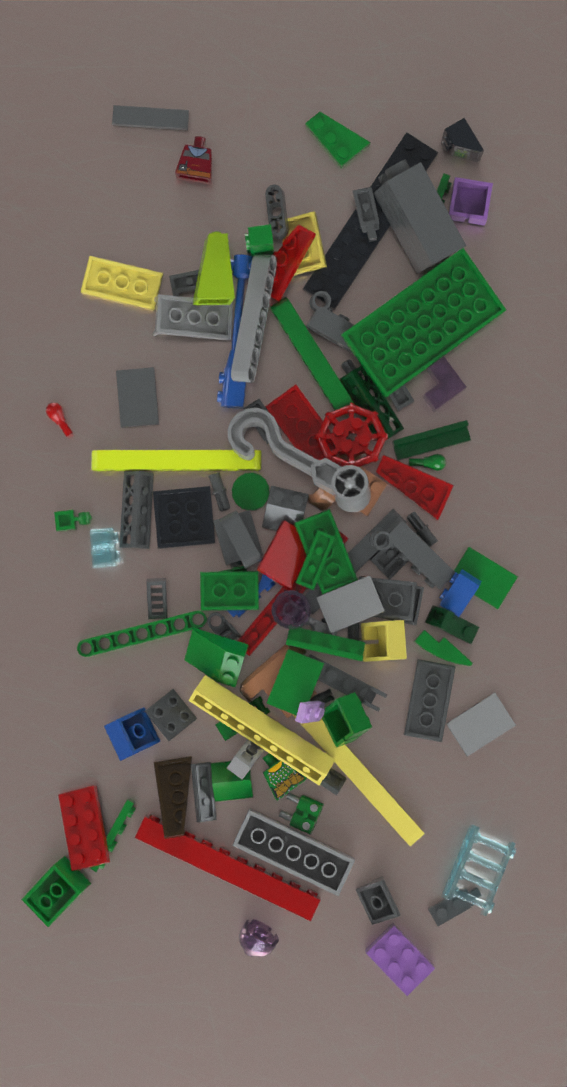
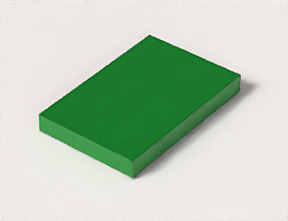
M471 547L467 548L454 569L458 574L463 569L480 580L481 584L474 595L496 609H499L518 578L515 574Z
M258 571L200 572L201 611L259 610Z
M288 649L266 704L297 716L300 702L310 701L324 663Z

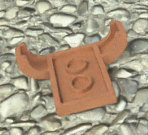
M338 455L339 458L349 461V457H347V455ZM362 455L354 457V461L360 459ZM361 466L360 468L368 477L371 499L369 504L359 512L368 516L387 483ZM318 488L313 494L308 496V502L321 511L326 510L335 501V497L321 488Z
M285 644L240 684L241 694L248 702L254 699L262 690L269 696L287 650L290 649L302 655H305L307 651L303 648ZM315 690L313 691L311 699L317 694ZM281 710L287 718H290L293 715L289 712Z

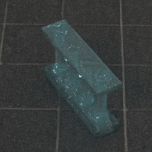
M470 825L441 897L449 901L451 898H460L482 908L480 914L487 916L488 913L491 914L495 903L492 901L508 861L513 859L516 853V848H514L516 843L509 842L508 846L502 845L481 836V833L478 832L479 827ZM478 842L503 853L504 856L500 865L474 854L471 850L473 843L477 844ZM466 861H473L496 871L493 883L466 872V869H464ZM459 879H465L490 890L486 901L459 890V887H457Z

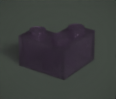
M442 357L428 367L427 372L437 385L425 393L423 398L433 412H436L467 388L445 357Z

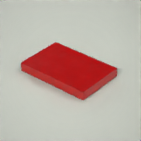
M285 520L281 522L257 568L259 572L287 590L293 586L307 556L296 527Z

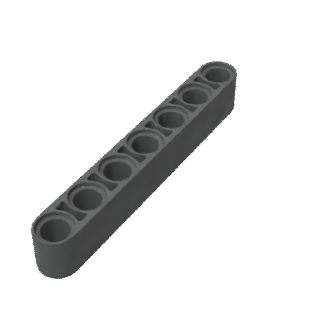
M394 509L348 553L355 573L379 550L370 544L369 536L372 531L376 529L386 531L397 518L407 523ZM381 534L377 537V545L384 543L385 535ZM318 583L314 590H310L300 600L312 615L320 608L316 598L322 595Z

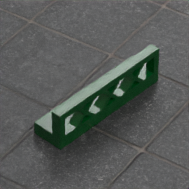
M362 365L339 379L356 406L373 412L376 411L379 414V420L385 433L388 434V439L404 429L387 399L384 398ZM359 371L363 373L365 380L360 377ZM370 389L374 391L375 397L369 392ZM380 405H382L385 409V413H383L379 408ZM390 421L393 422L394 426L396 427V430L393 431L392 427L389 424ZM373 423L368 426L373 434L377 433Z
M461 421L393 440L392 445L397 461L471 441L467 428L469 426L468 421Z

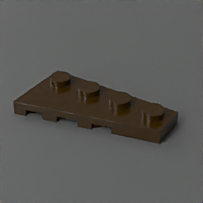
M192 756L154 762L165 839L184 836Z

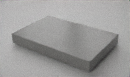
M371 576L316 597L331 634L385 612Z
M496 693L491 694L446 723L467 757L516 726Z

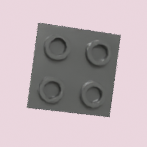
M174 689L145 710L146 714L168 741L172 740L197 719Z

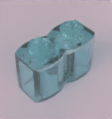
M114 528L90 530L93 568L117 567V562H120V551H116V543H119L118 532H115Z

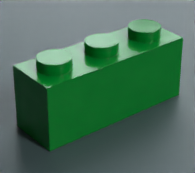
M271 224L248 227V233L245 234L247 254L251 253L252 257L255 254L272 255L274 253Z

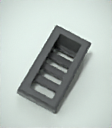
M166 578L147 579L148 619L168 618ZM151 585H162V588H151ZM151 593H162L163 596H151ZM152 601H163V604H152ZM163 608V612H152V609Z

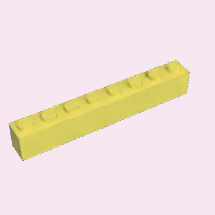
M206 675L188 700L317 785L321 784L335 762V759L327 753L313 746Z

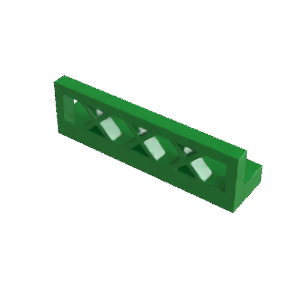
M289 626L286 645L358 661L363 660L366 643Z

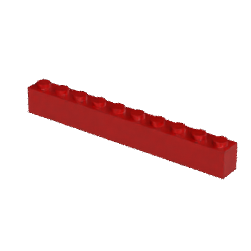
M153 814L144 817L135 836L136 839L309 921L312 920L321 900L318 897L319 893L311 889L303 890L300 888L301 885L292 880H290V883L282 880V875L275 872L272 874L265 872V867L259 864L253 866L247 863L248 859L239 855L236 858L230 855L231 852L223 847L217 849L213 847L212 842L206 839L200 841L195 838V834L185 830L184 836L165 839L163 824L160 822L161 818Z

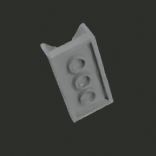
M158 294L154 298L156 302V320L153 336L165 334L231 340L233 302L230 305H193V298Z

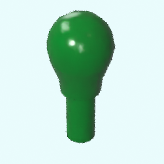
M434 454L424 458H409V466H424V468L439 471L446 466V459L442 454Z

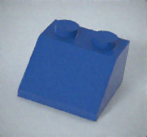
M145 707L104 726L120 761L161 742L149 716L145 712Z

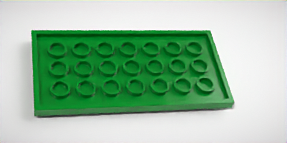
M462 248L341 334V337L384 398H386L506 311V308L465 249Z

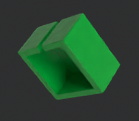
M355 692L337 698L324 709L325 712L322 719L336 748L355 741L372 728L370 719L366 715L362 703Z

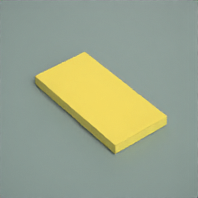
M89 256L81 293L155 311L156 302L154 298L159 294L164 274Z

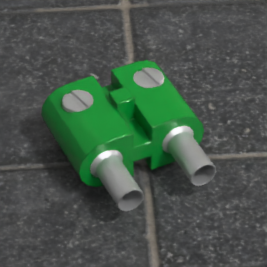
M288 793L286 799L297 803V809L293 815L281 810L279 817L290 821L289 826L311 835L324 804L305 795H302L300 798Z

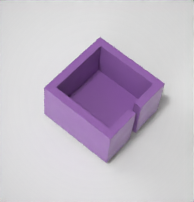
M455 177L448 212L452 220L464 222L465 219H468L470 224L485 226L493 183Z

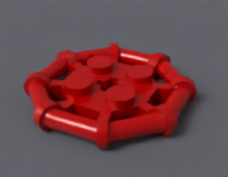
M354 403L325 413L324 421L318 434L315 435V440L318 441L324 457L341 467L346 465L361 467L371 462H377L385 440L388 439V434L385 433L379 420V414L376 411L373 412L356 406ZM349 413V418L338 422L336 419ZM354 413L367 417V419L362 421L360 418H354ZM372 423L376 429V434H371L368 427ZM330 424L334 425L332 434H326ZM349 434L356 435L355 441L347 440L346 438ZM328 441H332L335 447L333 451H330L327 444ZM371 441H377L373 451L369 450L368 446ZM365 453V457L354 461V457ZM345 454L349 457V461L339 458L337 455Z

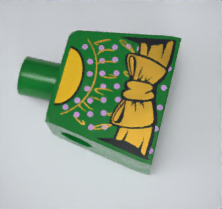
M270 753L263 757V760L269 767L263 771V774L277 801L307 779V777L281 760H278Z

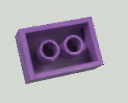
M394 923L365 950L366 954L406 996L435 969L434 965Z

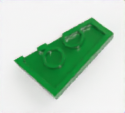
M318 112L305 123V126L341 168L371 143L322 112Z

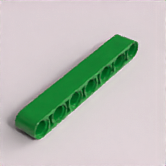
M285 297L270 306L274 316L334 411L354 403L289 299Z
M193 611L84 639L78 643L77 651L83 657H91L191 631L193 627L199 629L207 624V616L202 611ZM196 614H201L204 618L203 623L200 625H196L193 622ZM177 619H183L185 622V626L181 630L175 627ZM158 624L166 626V632L162 635L156 631ZM142 628L148 632L145 639L138 637V631ZM123 633L129 636V641L126 644H121L119 641V636ZM104 638H108L110 641V646L107 649H103L100 645L101 640ZM85 643H89L92 648L88 654L82 651V646Z

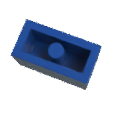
M461 569L459 574L455 572L449 581L452 585L449 589L445 588L439 597L442 599L440 606L455 613L458 617H460L481 584L480 580Z

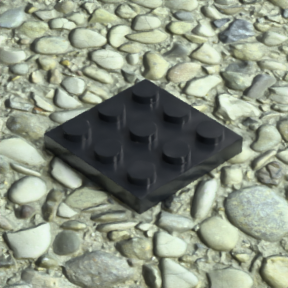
M210 486L153 491L158 549L215 544Z

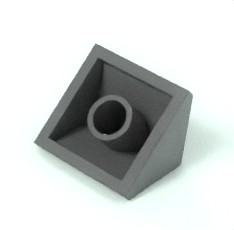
M383 877L356 889L372 925L400 916V912Z

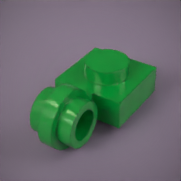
M75 510L54 512L57 532L75 530L76 522H79V525L91 524L92 516L90 512L78 513V517H75Z

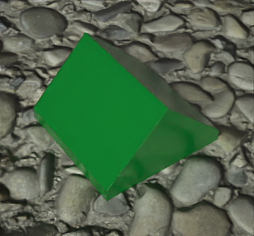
M231 761L211 763L215 802L253 798L251 769L242 780L227 769Z

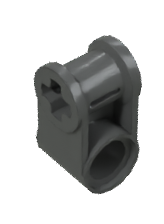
M215 612L209 615L207 623L216 635L226 637L232 632L228 637L229 639L234 640L237 637H241L239 632L222 614ZM215 615L219 616L222 620L221 624L216 627L210 622L211 618Z

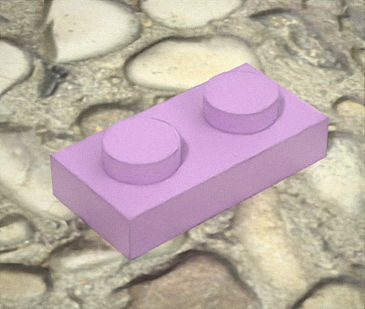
M319 700L300 702L295 721L301 724L320 721L325 712V702Z

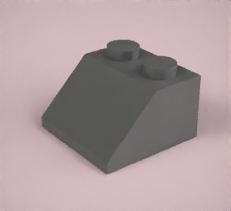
M271 485L262 528L277 531L284 520L295 527L294 523L304 518L309 494Z

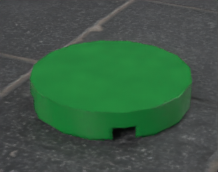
M245 473L234 482L232 497L236 505L241 509L254 511L262 508L268 501L269 485L261 475Z

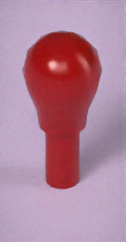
M56 402L49 403L46 407L47 416L60 426L66 437L73 432L65 421L61 405Z

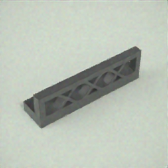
M124 471L120 548L149 549L154 473ZM134 476V483L131 486L130 477ZM132 495V496H133V502H132V504L130 505V504H129V498H130V496ZM131 514V516H132V521H131V523L129 524V523H128V517H129V515ZM128 534L131 535L130 544H127Z

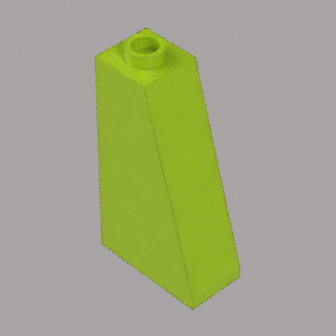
M215 231L209 233L204 241L193 305H230L235 298L228 233Z

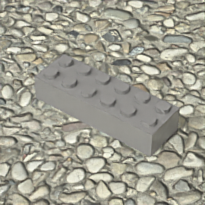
M251 808L232 845L339 896L355 862V858Z

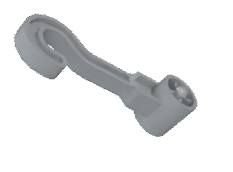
M247 408L237 413L231 420L228 427V440L233 451L242 459L248 461L252 460L255 456L252 444L244 439L246 431L251 427H261L266 432L267 441L272 452L281 460L310 475L313 478L314 485L332 494L341 509L347 512H358L369 504L371 489L368 477L360 467L354 465L341 467L327 458L317 460L286 443L281 437L275 418L266 410Z

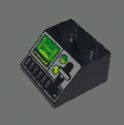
M465 118L444 129L441 145L446 152L449 151L451 156L474 162L481 160L484 149Z

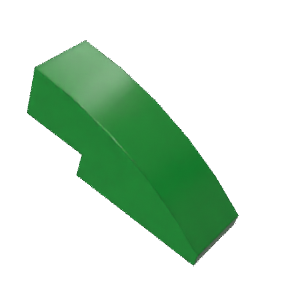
M423 630L413 641L423 650L442 660L466 666L473 664L445 637L438 642L426 630Z

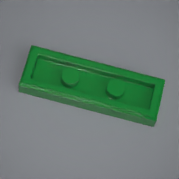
M317 529L296 584L314 590L336 536Z

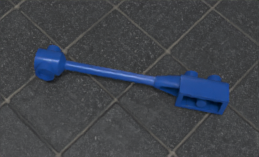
M243 254L234 255V259H230L232 275L238 279L232 348L224 372L219 373V383L223 385L222 391H218L217 402H221V407L233 409L244 408L246 382L233 381L231 378V369L243 311L245 279L249 278L253 259L252 256Z

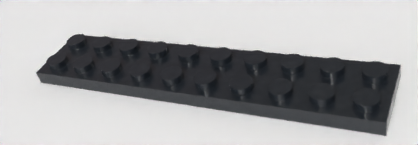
M406 132L370 186L373 193L382 186L378 177L384 174L388 168L402 160H406L410 168L421 162L427 171L438 155V152ZM375 196L374 200L379 218V230H375L377 241L369 242L367 232L362 233L357 210L355 209L325 254L327 267L315 270L303 288L311 296L319 291L327 292L331 297L329 307L333 310L337 308L391 226ZM316 297V299L325 304V300L323 297Z

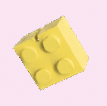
M404 620L361 623L362 641L378 640L379 642L378 644H365L363 662L407 659Z

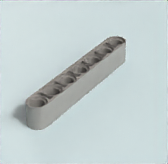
M255 254L253 256L231 369L233 381L252 383L255 380L277 266L275 255Z

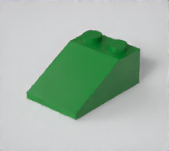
M193 627L184 660L216 682L235 688L241 673L248 644Z
M64 856L47 871L21 900L49 927L92 883L79 870L72 871L70 861Z

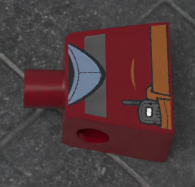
M195 136L193 146H184L175 171L176 178L212 184V150L205 148L206 138Z

